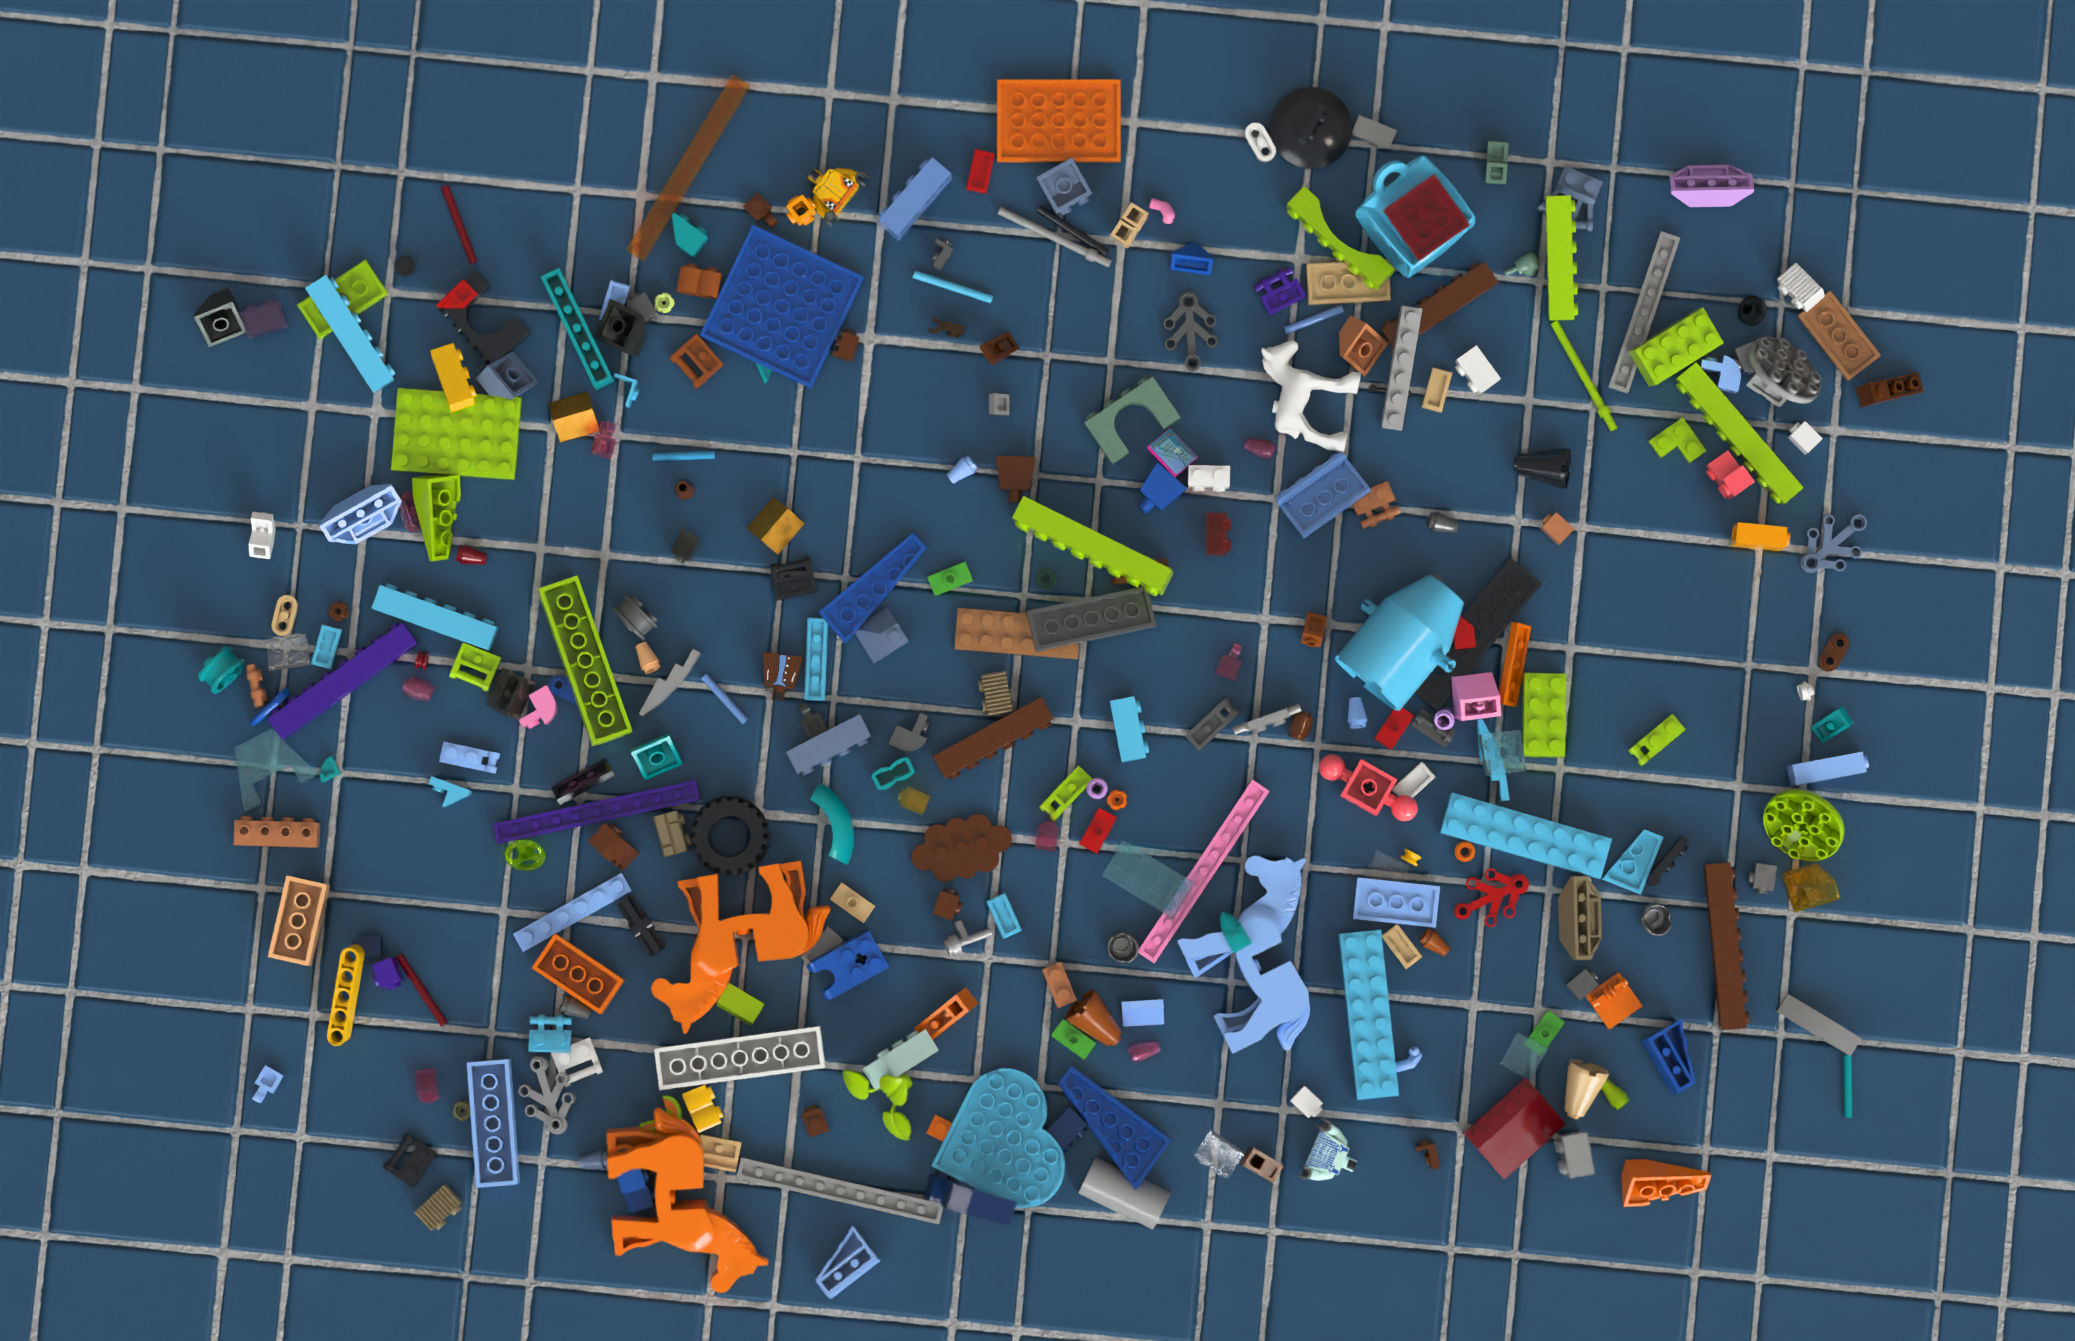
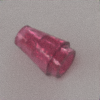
M1248 437L1244 449L1264 460H1271L1275 453L1276 444H1273L1270 440Z
M1157 1040L1133 1043L1132 1046L1128 1047L1133 1063H1140L1161 1052Z

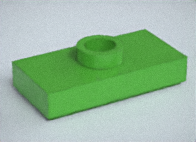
M966 562L927 577L934 596L973 581Z
M1547 1010L1524 1044L1541 1056L1565 1022Z
M1062 1019L1051 1034L1053 1038L1083 1060H1085L1096 1045L1093 1040L1064 1019Z

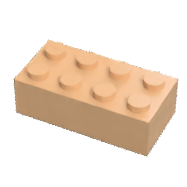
M286 876L268 957L312 966L330 885Z

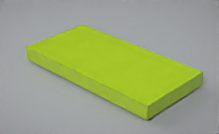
M366 259L335 279L339 286L336 291L340 296L344 294L350 303L347 308L351 314L356 312L358 315L389 295ZM310 296L297 304L319 339L333 332Z

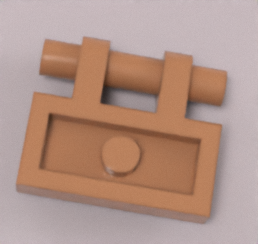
M1388 481L1370 488L1371 492L1352 504L1357 516L1365 513L1367 519L1360 521L1363 529L1370 526L1373 528L1377 526V523L1386 519L1388 521L1392 520L1394 516L1401 514L1399 506L1390 508L1388 504L1396 500ZM1382 506L1384 512L1373 516L1371 510Z
M254 664L247 665L246 676L250 683L251 698L256 708L265 707V701H268L266 690L262 689L260 682L263 681L262 671L257 669V666Z

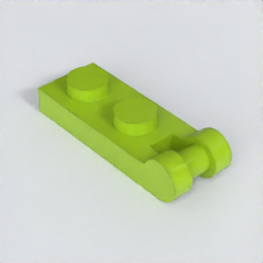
M1671 714L1628 751L1631 755L1634 754L1638 759L1639 765L1643 766L1686 729ZM1645 746L1649 752L1644 754L1640 748Z
M1078 766L1040 805L1039 809L1043 812L1046 811L1050 815L1049 818L1054 822L1085 790L1092 778ZM1054 800L1060 805L1057 810L1050 805Z

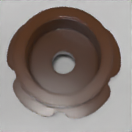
M336 601L330 605L331 608L328 613L331 618H334V621L340 622L348 617L349 610L346 603Z

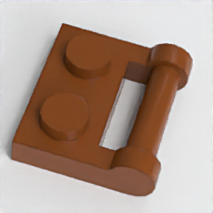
M697 334L669 358L672 363H676L693 382L692 385L695 389L700 388L724 366ZM686 353L704 374L698 377L683 360L682 355Z

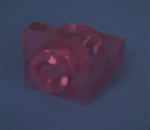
M1044 821L1043 824H1039L1035 849L1055 852L1059 827H1055V822Z
M436 1069L415 1071L416 1093L420 1102L431 1103L440 1099Z

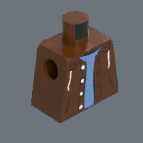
M763 652L764 686L773 688L772 700L784 701L785 689H795L803 657Z

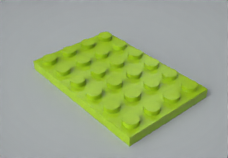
M398 388L391 470L515 480L522 398L515 397L511 400L493 395L476 394V397H473L475 405L451 412L444 391Z

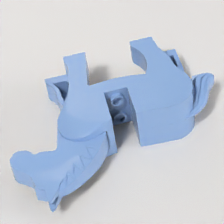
M1252 856L1245 862V871L1251 876L1258 877L1259 883L1266 890V894L1240 914L1238 921L1243 926L1252 944L1234 953L1240 971L1251 990L1257 996V999L1243 1011L1213 1015L1232 1054L1261 1040L1272 1028L1279 1024L1281 1025L1277 1029L1276 1034L1282 1048L1287 1051L1307 1024L1310 1014L1309 994L1292 962L1288 961L1260 975L1259 971L1262 968L1257 959H1252V956L1281 943V934L1287 928L1297 907L1301 890L1300 870L1306 858L1294 862L1286 857L1285 860L1274 862L1260 856ZM1222 932L1207 934L1198 939L1182 938L1177 941L1194 978H1197L1233 953Z

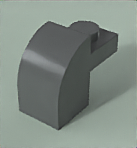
M920 713L912 732L897 725L889 745L906 752L920 749L927 741V738L920 735L922 732L926 733L929 727L928 716Z

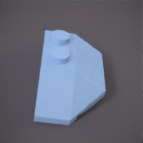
M392 484L370 485L334 505L319 523V526L329 542L357 544L390 526L402 501Z

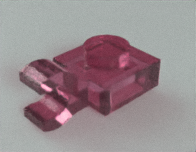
M604 421L600 422V434H595L590 454L611 460L616 442L615 439H612L615 424Z
M1234 643L1230 655H1222L1215 672L1216 674L1232 681L1235 680L1242 664L1241 661L1237 660L1242 646Z

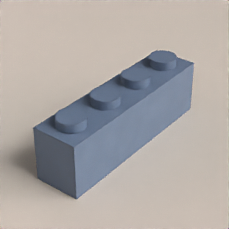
M859 714L786 751L797 774L802 773L805 776L814 771V766L818 764L825 766L833 761L832 757L838 754L842 757L850 753L851 747L866 745L869 743L868 739L872 736Z

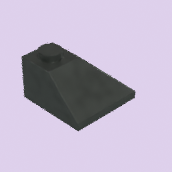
M229 288L209 295L194 313V318L209 347L247 333L246 326Z
M610 299L594 337L624 353L638 356L646 340L644 316Z

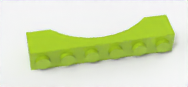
M1305 186L1287 203V213L1294 220L1298 219L1303 223L1302 227L1311 234L1313 232L1323 247L1326 248L1328 246L1333 251L1332 254L1337 260H1343L1348 265L1347 268L1351 273L1362 277V282L1369 289L1374 288L1377 291L1394 274V268L1380 255L1359 252L1341 242L1327 226L1321 212L1319 199Z

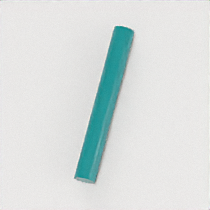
M1843 1055L1844 1118H1853L1852 1055Z

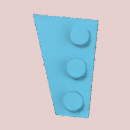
M1643 829L1602 880L1641 895L1663 837Z

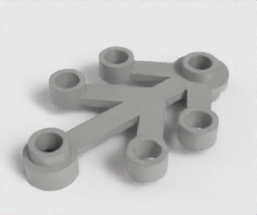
M536 1056L531 1060L530 1067L533 1072L537 1073L543 1094L532 1089L529 1084L521 1085L518 1092L521 1097H530L546 1106L549 1114L539 1110L535 1104L527 1105L525 1107V1114L528 1117L535 1116L547 1123L551 1133L556 1135L562 1134L568 1126L565 1117L571 1104L576 1101V1096L573 1092L564 1093L562 1095L563 1104L559 1112L556 1103L570 1077L566 1072L558 1073L555 1077V1087L551 1091L545 1072L549 1065L548 1060L544 1056ZM536 1061L540 1063L539 1069L535 1066ZM561 1075L565 1077L564 1082H561L560 1080ZM524 1087L528 1089L527 1094L523 1092ZM567 1095L571 1096V1102L566 1100ZM530 1107L534 1108V1114L529 1112ZM555 1121L559 1122L558 1128L554 1126Z

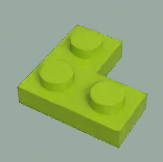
M1683 417L1648 441L1659 458L1677 447L1687 462L1690 463L1706 452V449Z

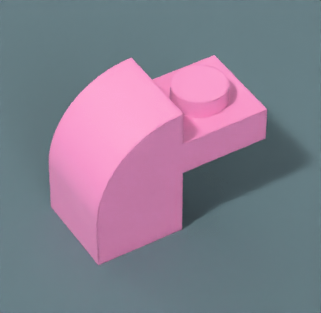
M546 685L529 695L537 710L519 720L523 728H534L540 724V719L543 720L544 724L548 725L556 716L557 702L549 686Z

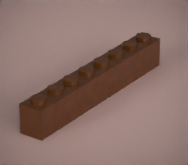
M1730 862L1703 865L1719 1030L1747 1028L1746 1024H1749L1750 1019L1749 1012L1745 1011L1744 1005L1748 1000L1746 990L1743 991L1742 982H1745V971L1741 970L1740 962L1743 961V951L1739 949L1738 941H1741V930L1737 928L1736 920H1739V910L1735 908L1734 900L1737 899V889L1732 884V879H1735L1734 866H1731Z

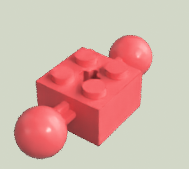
M1329 754L1321 759L1319 772L1323 778L1330 781L1341 779L1347 783L1340 797L1374 816L1378 815L1383 804L1391 807L1393 816L1399 821H1410L1416 816L1418 806L1411 796L1401 795L1396 797L1390 793L1397 781L1396 778L1362 759L1359 760L1353 772L1345 768L1343 759L1338 755ZM1370 782L1372 784L1371 788L1374 790L1373 792L1369 791L1366 793L1363 785H1367Z

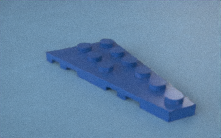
M1071 1066L1058 1085L1136 1190L1171 1142V1139Z

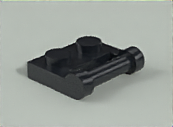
M810 557L776 565V563L770 564L776 601L817 593ZM802 568H806L807 571L806 574L778 578V573Z
M405 1133L403 1136L404 1140L389 1162L384 1164L383 1168L414 1188L437 1153L410 1134ZM410 1144L414 1145L416 1148L401 1170L395 1168Z

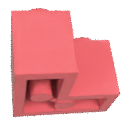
M1728 450L1705 466L1708 469L1706 471L1708 477L1712 481L1716 480L1720 486L1718 487L1719 492L1724 498L1728 497L1729 500L1755 482L1743 465L1740 467Z

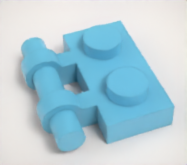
M545 1014L530 1016V1025H538V1030H529V1052L571 1053L572 1032L571 1030H564V1025H572V1017H564V1015L557 1014V1017L545 1016ZM545 1025H557L556 1030H545Z

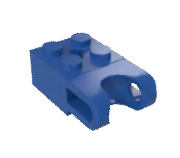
M867 928L809 961L807 968L812 973L826 969L834 974L833 982L823 990L825 1000H831L889 968V965L870 930ZM857 954L866 955L863 962L855 960L857 959Z

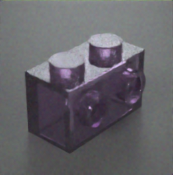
M276 299L264 302V306L256 307V305L246 307L244 312L240 313L246 336L249 339L289 327L283 304L280 301L276 302Z

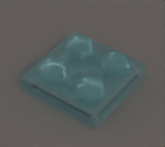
M1520 730L1479 735L1485 776L1527 771Z

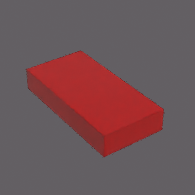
M975 149L966 190L987 193L995 153Z

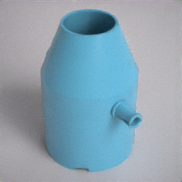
M1427 575L1385 597L1379 606L1370 599H1366L1364 602L1369 607L1362 603L1361 610L1369 614L1370 617L1335 658L1336 662L1353 678L1357 675L1365 682L1363 687L1397 711L1401 710L1437 665L1446 672L1452 671L1448 665L1452 668L1455 667V661L1447 657L1446 654L1450 650L1464 602L1446 585L1431 575Z

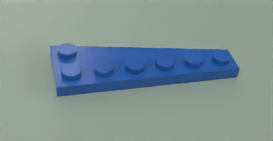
M912 533L818 613L846 644L927 548Z

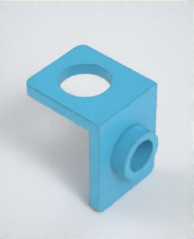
M614 373V378L632 383L625 405L627 408H630L632 400L636 401L638 397V381Z

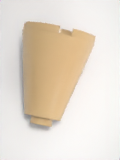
M1570 1059L1568 1064L1564 1106L1567 1116L1574 1119L1584 1117L1609 1075L1608 1071L1601 1066L1590 1062L1589 1064L1582 1063L1583 1060Z

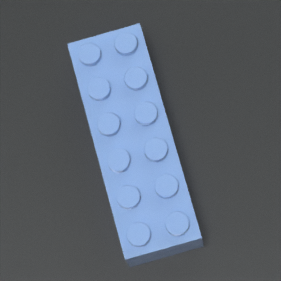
M511 1059L468 1062L467 1073L476 1188L520 1184Z

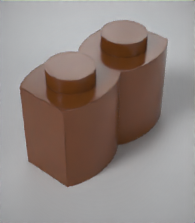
M686 263V266H681L676 291L682 294L717 300L722 273H718V269L706 267V270L698 269L697 265Z

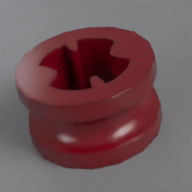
M418 650L415 668L422 667L423 670H426L429 652L422 653L421 650Z

